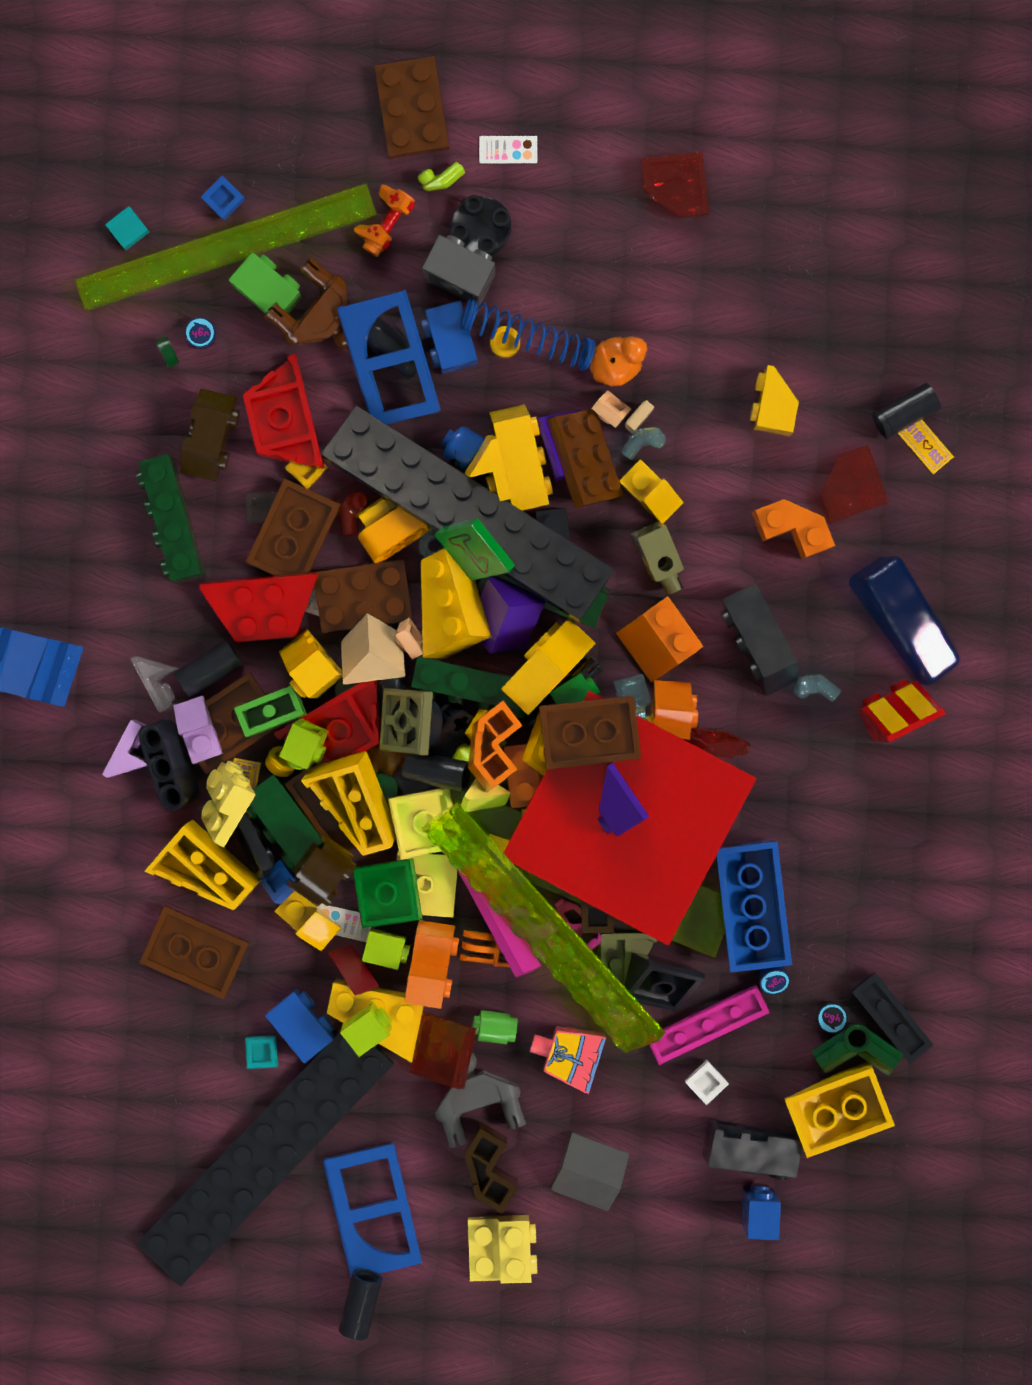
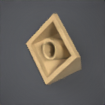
M367 613L341 641L343 684L405 677L404 652L396 642L395 634L397 630Z

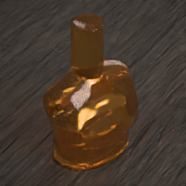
M380 743L370 748L369 755L375 774L381 771L388 776H392L400 769L407 754L380 750Z

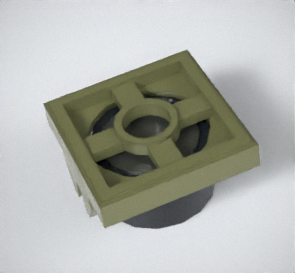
M384 688L380 750L428 755L429 745L437 741L443 725L440 707L432 700L433 692Z

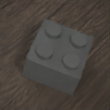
M439 235L422 268L425 281L466 302L471 298L477 299L478 307L496 276L495 263L491 261L492 256L479 249L473 252L463 247L465 243L452 235H448L447 238Z

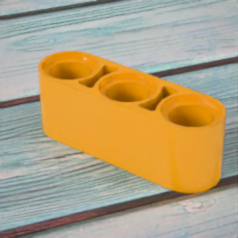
M397 507L365 528L358 535V539L372 561L380 563L431 531L432 528Z

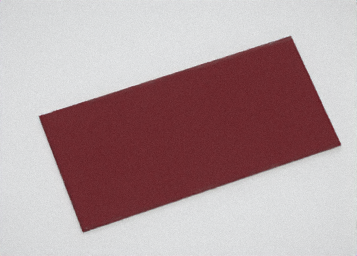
M353 944L328 953L355 996L380 987Z

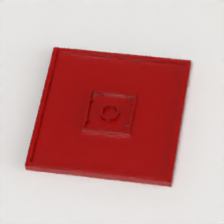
M589 690L583 701L605 698ZM636 715L641 759L613 762V764L649 817L618 837L613 831L607 834L598 821V818L602 816L599 811L607 765L612 762L547 769L501 858L669 946L757 778Z

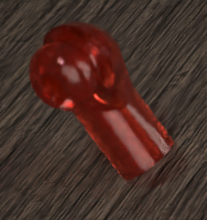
M362 492L351 493L339 508L343 536L358 534L357 514L367 504V497Z

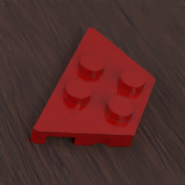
M296 353L291 354L283 365L277 370L269 372L260 384L253 386L243 394L256 452L261 457L322 469L325 467Z
M318 572L202 582L199 584V587L235 642L290 638L298 635L310 596L318 579Z
M377 680L360 682L299 718L329 731L323 744L326 747V752L319 764L367 751L380 743L381 721ZM299 719L274 733L275 737L286 741L292 724Z

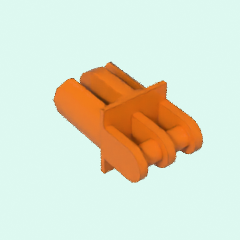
M463 931L464 937L488 940V943L462 941V948L468 951L487 953V956L461 953L459 961L492 964L495 967H510L505 957L504 961L498 960L499 953H502L492 933Z

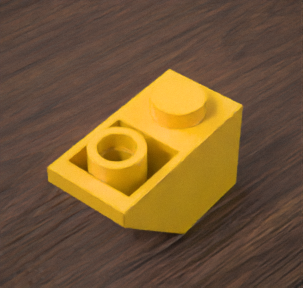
M768 365L764 373L759 372L755 390L760 391L758 403L753 402L750 421H755L753 430L790 436L794 430L799 402L776 368Z

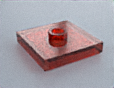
M422 1013L410 1073L456 1089H465L477 1028L431 1013Z

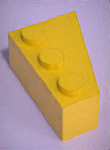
M525 404L489 412L495 437L498 439L512 497L510 503L521 511L548 505V495L553 494L549 476L543 477L541 466L546 465L543 447H537L535 436L540 435L536 416L530 418Z
M445 548L422 559L423 658L446 659L492 637L475 580H470Z
M570 618L562 626L556 622L524 655L528 661L501 690L529 715L596 643Z
M308 629L304 630L279 651L289 675L293 678L290 685L300 697L318 699L343 678L342 670Z
M367 751L309 768L301 782L306 788L310 787L321 800L320 805L325 811L329 810L340 823L338 825L362 856L392 847L396 836L391 812Z
M191 820L179 830L144 871L172 881L171 883L176 886H183L195 891L199 896L233 911L261 882V880L258 881L252 871L226 848L214 843L209 833L194 820Z
M336 978L333 982L327 1014L344 1023L374 1002L378 1009L380 1007L385 1009L392 1020L389 1036L378 1044L412 1063L424 1006L404 1003L406 993L380 987L355 996L345 980Z

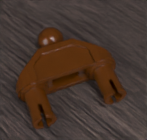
M312 256L305 262L304 267H301L299 270L301 274L303 273L319 288L320 293L300 319L295 320L275 302L268 309L269 312L264 314L263 318L267 319L284 334V341L290 346L321 342L334 335L336 346L342 350H349L337 312L339 306H347L345 281L338 274L334 273L331 275Z

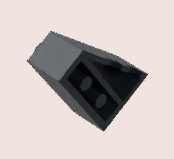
M754 584L724 598V610L720 612L727 628H733L737 636L734 638L740 653H745L749 661L748 667L754 679L758 680L765 696L799 681L798 661L758 586Z
M709 1118L703 1149V1156L708 1167L738 1170L748 1174H769L770 1177L778 1180H787L788 1177L797 1178L802 1152V1144L798 1135Z

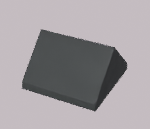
M572 1132L551 1190L609 1211L621 1189L629 1153Z

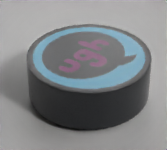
M826 1002L818 1008L816 1022L824 1032L830 1034L839 1033L847 1025V1012L840 1004Z

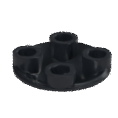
M471 195L467 197L457 207L451 219V235L465 243L463 247L473 252L479 249L489 255H493L505 246L511 234V219L507 209L498 200L488 196Z

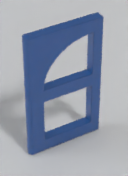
M406 290L347 306H339L337 312L368 413L384 424H390L440 411L441 408ZM398 306L410 347L368 358L367 339L372 325L385 311ZM414 360L426 401L384 411L373 370Z
M394 1142L323 1159L350 1277L356 1269H369L380 1274L421 1264L423 1260ZM388 1158L397 1198L350 1209L341 1169ZM401 1212L410 1251L394 1253L377 1249L360 1236L354 1223Z

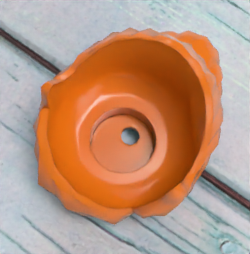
M633 336L627 338L613 337L602 341L595 347L590 363V371L595 381L610 387L622 386L629 382L641 370L642 362L648 350L647 343L643 339ZM612 358H615L614 363L611 362Z

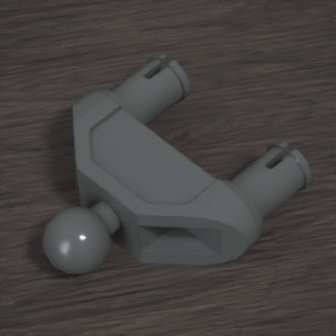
M461 1050L455 1054L453 1066L463 1077L456 1078L434 1113L436 1120L443 1124L449 1148L457 1147L454 1134H456L460 1146L468 1142L460 1120L462 1113L487 1105L501 1104L508 1130L516 1129L513 1115L516 1117L518 1127L526 1124L518 1100L521 1094L520 1087L486 1070L475 1073L474 1069L477 1065V1058L469 1050Z

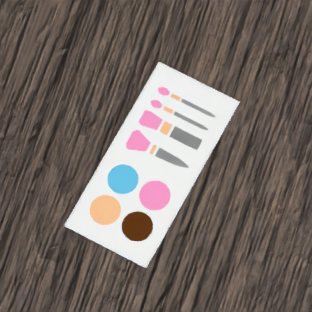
M479 136L480 163H537V136Z
M324 904L318 906L341 927L336 934L337 936L367 942L371 927L362 929L359 912L330 905L325 906Z

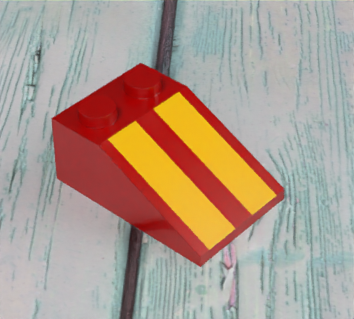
M906 678L890 685L891 692L880 696L879 692L864 698L862 700L864 705L857 708L872 740L888 743L946 714L944 709L918 681L908 683Z

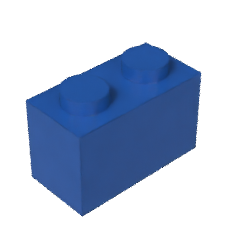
M461 300L425 310L426 319L421 320L425 337H432L435 349L430 350L434 368L440 367L442 375L478 364L470 332L461 329V320L464 313Z
M296 988L268 1011L265 1017L301 1061L306 1063L334 1039L335 1034L332 1031L335 1030V1027L325 1015L320 1017L313 1009L315 1003L305 991L300 993Z
M752 1183L751 1188L743 1187L741 1225L747 1238L779 1240L781 1202L774 1189H770L769 1185L763 1183Z

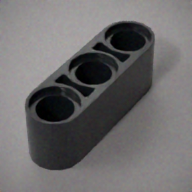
M165 718L142 728L139 733L140 745L162 806L169 811H176L195 801L199 793L198 785L181 735L178 734L177 725L172 720Z

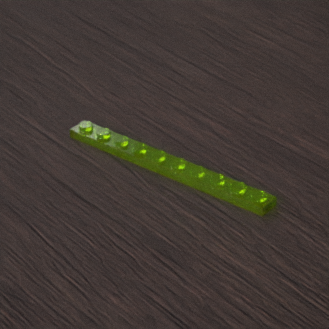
M363 184L76 279L75 282L84 309L89 311L246 259L252 252L258 255L376 216L377 214L367 184Z

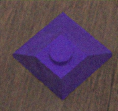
M612 762L607 765L599 806L602 816L598 818V821L607 834L613 831L618 837L647 819L649 815Z

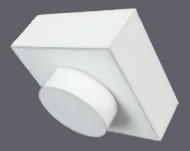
M708 1060L685 1080V1083L706 1105L729 1085Z

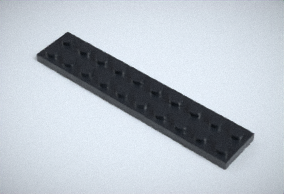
M358 406L353 409L321 454L324 460L435 531H438L441 527L478 518L515 564L511 571L504 573V575L579 623L614 573L613 568L506 500L499 501L498 495L493 492L490 493V490L468 478L462 472Z
M339 1031L334 1039L315 1056L137 1242V1245L181 1287L394 1065V1062L376 1045L358 1057Z

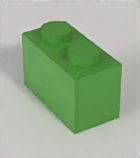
M252 252L229 279L231 285L263 313L269 312L268 309L277 302L289 314L302 299L298 291L300 285L289 275L286 274L284 277H281L274 271L277 266L264 254L259 258Z
M292 686L234 708L245 737L255 736L307 715L300 696Z

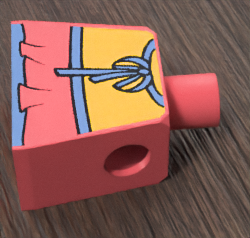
M556 1026L552 1039L535 1034L530 1052L546 1057L543 1066L544 1072L589 1094L606 1035L599 1031Z

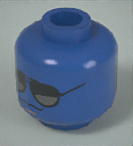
M465 426L460 427L456 432L450 429L441 443L445 447L443 452L444 460L465 472L476 456L484 438Z

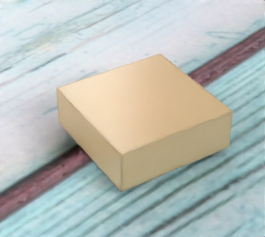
M647 400L643 401L626 421L625 428L633 434L652 413L654 406Z

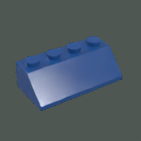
M771 839L721 847L716 855L730 973L792 965L778 842Z

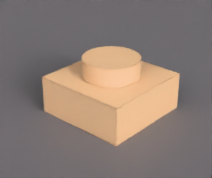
M608 390L592 407L603 422L611 424L615 428L631 411L630 407Z
M409 617L399 623L395 636L399 648L403 652L407 651L413 660L423 654V638Z

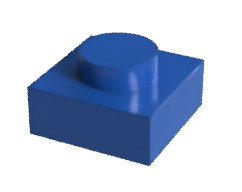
M223 175L201 196L202 200L223 221L245 201L244 196Z
M279 860L274 865L270 876L260 882L272 901L277 904H281L294 892L293 889L286 885L288 878L292 881L296 878L293 870L283 860Z

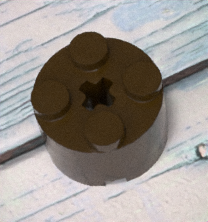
M323 833L318 836L322 842L319 845L313 842L293 870L297 874L295 880L292 881L288 878L286 882L288 887L317 907L321 904L328 906L338 893L335 889L341 878L346 881L356 867V864L352 861L354 855Z

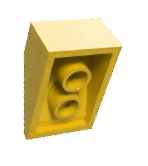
M868 1061L840 1071L785 1098L807 1158L895 1126L874 1070Z

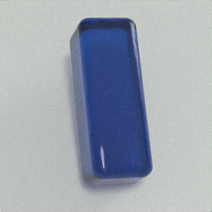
M898 556L880 557L851 576L849 580L850 587L921 684H934L958 665L960 661L959 654L902 558Z

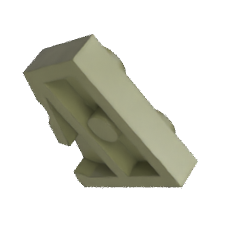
M643 932L600 933L602 940L598 945L599 995H622L632 953L648 956L653 943L657 942L656 939Z

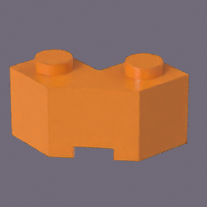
M785 499L751 513L762 542L791 531L801 559L835 546L823 516Z
M504 701L477 720L472 727L468 769L486 792L495 788L517 770L498 745L522 726Z
M419 920L404 1003L441 1009L443 997L450 998L452 979H447L450 955L457 956L459 938L453 937L454 925Z

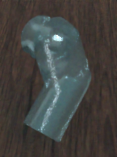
M657 427L638 429L632 434L620 452L633 460L642 446L652 445L657 449L661 448L666 442V436Z
M820 674L803 676L797 680V684L794 686V692L800 698H806L808 694L819 692L831 702L841 692L837 686Z

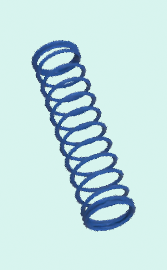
M471 298L468 301L461 320L462 330L471 331L474 319L479 309L484 305L485 313L479 331L480 336L483 334L490 314L496 309V322L490 337L491 340L495 337L502 317L505 313H508L507 328L502 339L503 344L507 340L511 325L519 317V331L514 341V348L519 343L523 328L528 321H531V332L525 347L526 352L530 348L535 331L542 325V339L536 352L537 356L542 351L547 334L551 329H554V340L548 354V359L550 360L553 356L557 340L562 333H565L566 340L560 355V364L564 361L569 343L574 337H577V347L570 366L571 368L574 367L579 349L585 342L578 360V369L585 371L589 367L595 351V341L587 337L580 342L578 334H574L568 339L567 330H563L557 335L556 327L551 326L545 332L544 322H540L534 327L533 319L529 318L522 324V316L520 314L515 315L511 320L509 310L504 311L499 317L497 306L492 307L488 312L486 302H482L477 307V299Z

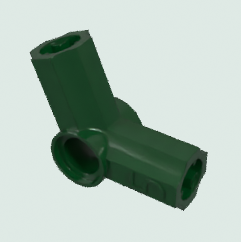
M861 1023L850 1024L846 1029L811 1050L825 1074L858 1054L889 1076L904 1055ZM855 1029L862 1030L866 1034V1040L860 1046L852 1045L848 1040L850 1032Z

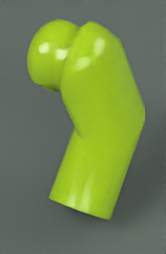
M454 162L444 172L434 176L431 169L424 170L418 175V181L422 184L421 188L426 191L447 189L465 174V170L461 164Z

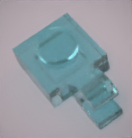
M640 674L614 681L617 697L634 696L636 715L648 721L644 708L652 706L644 675Z

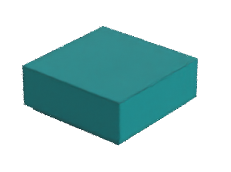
M130 206L105 224L125 250H128L149 233V230Z
M277 1035L245 1038L247 1069L276 1068L279 1066Z

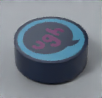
M197 317L190 320L185 327L186 340L192 347L207 349L214 344L217 332L210 320Z
M784 966L761 969L758 974L760 987L767 994H780L790 985V977Z

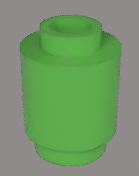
M481 1010L479 1016L473 1017L472 1034H476L477 1041L499 1044H507V1041L515 1042L518 1019L517 1017H510L509 1013Z

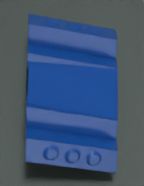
M0 627V692L65 707L84 647Z

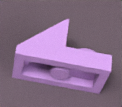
M204 696L173 706L178 734L183 735L192 764L223 754Z
M130 720L102 774L107 778L148 766L144 758L133 753L134 749L139 750L141 748L139 733L147 725L137 720Z

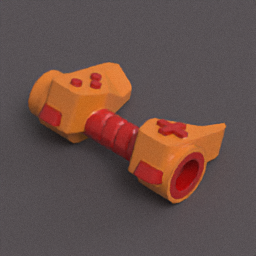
M381 185L379 196L390 207L388 214L381 224H360L354 228V231L361 238L365 239L363 249L375 257H378L380 253H383L390 246L392 238L389 233L400 215H407L415 206V200L410 195L400 189L395 190L387 185Z

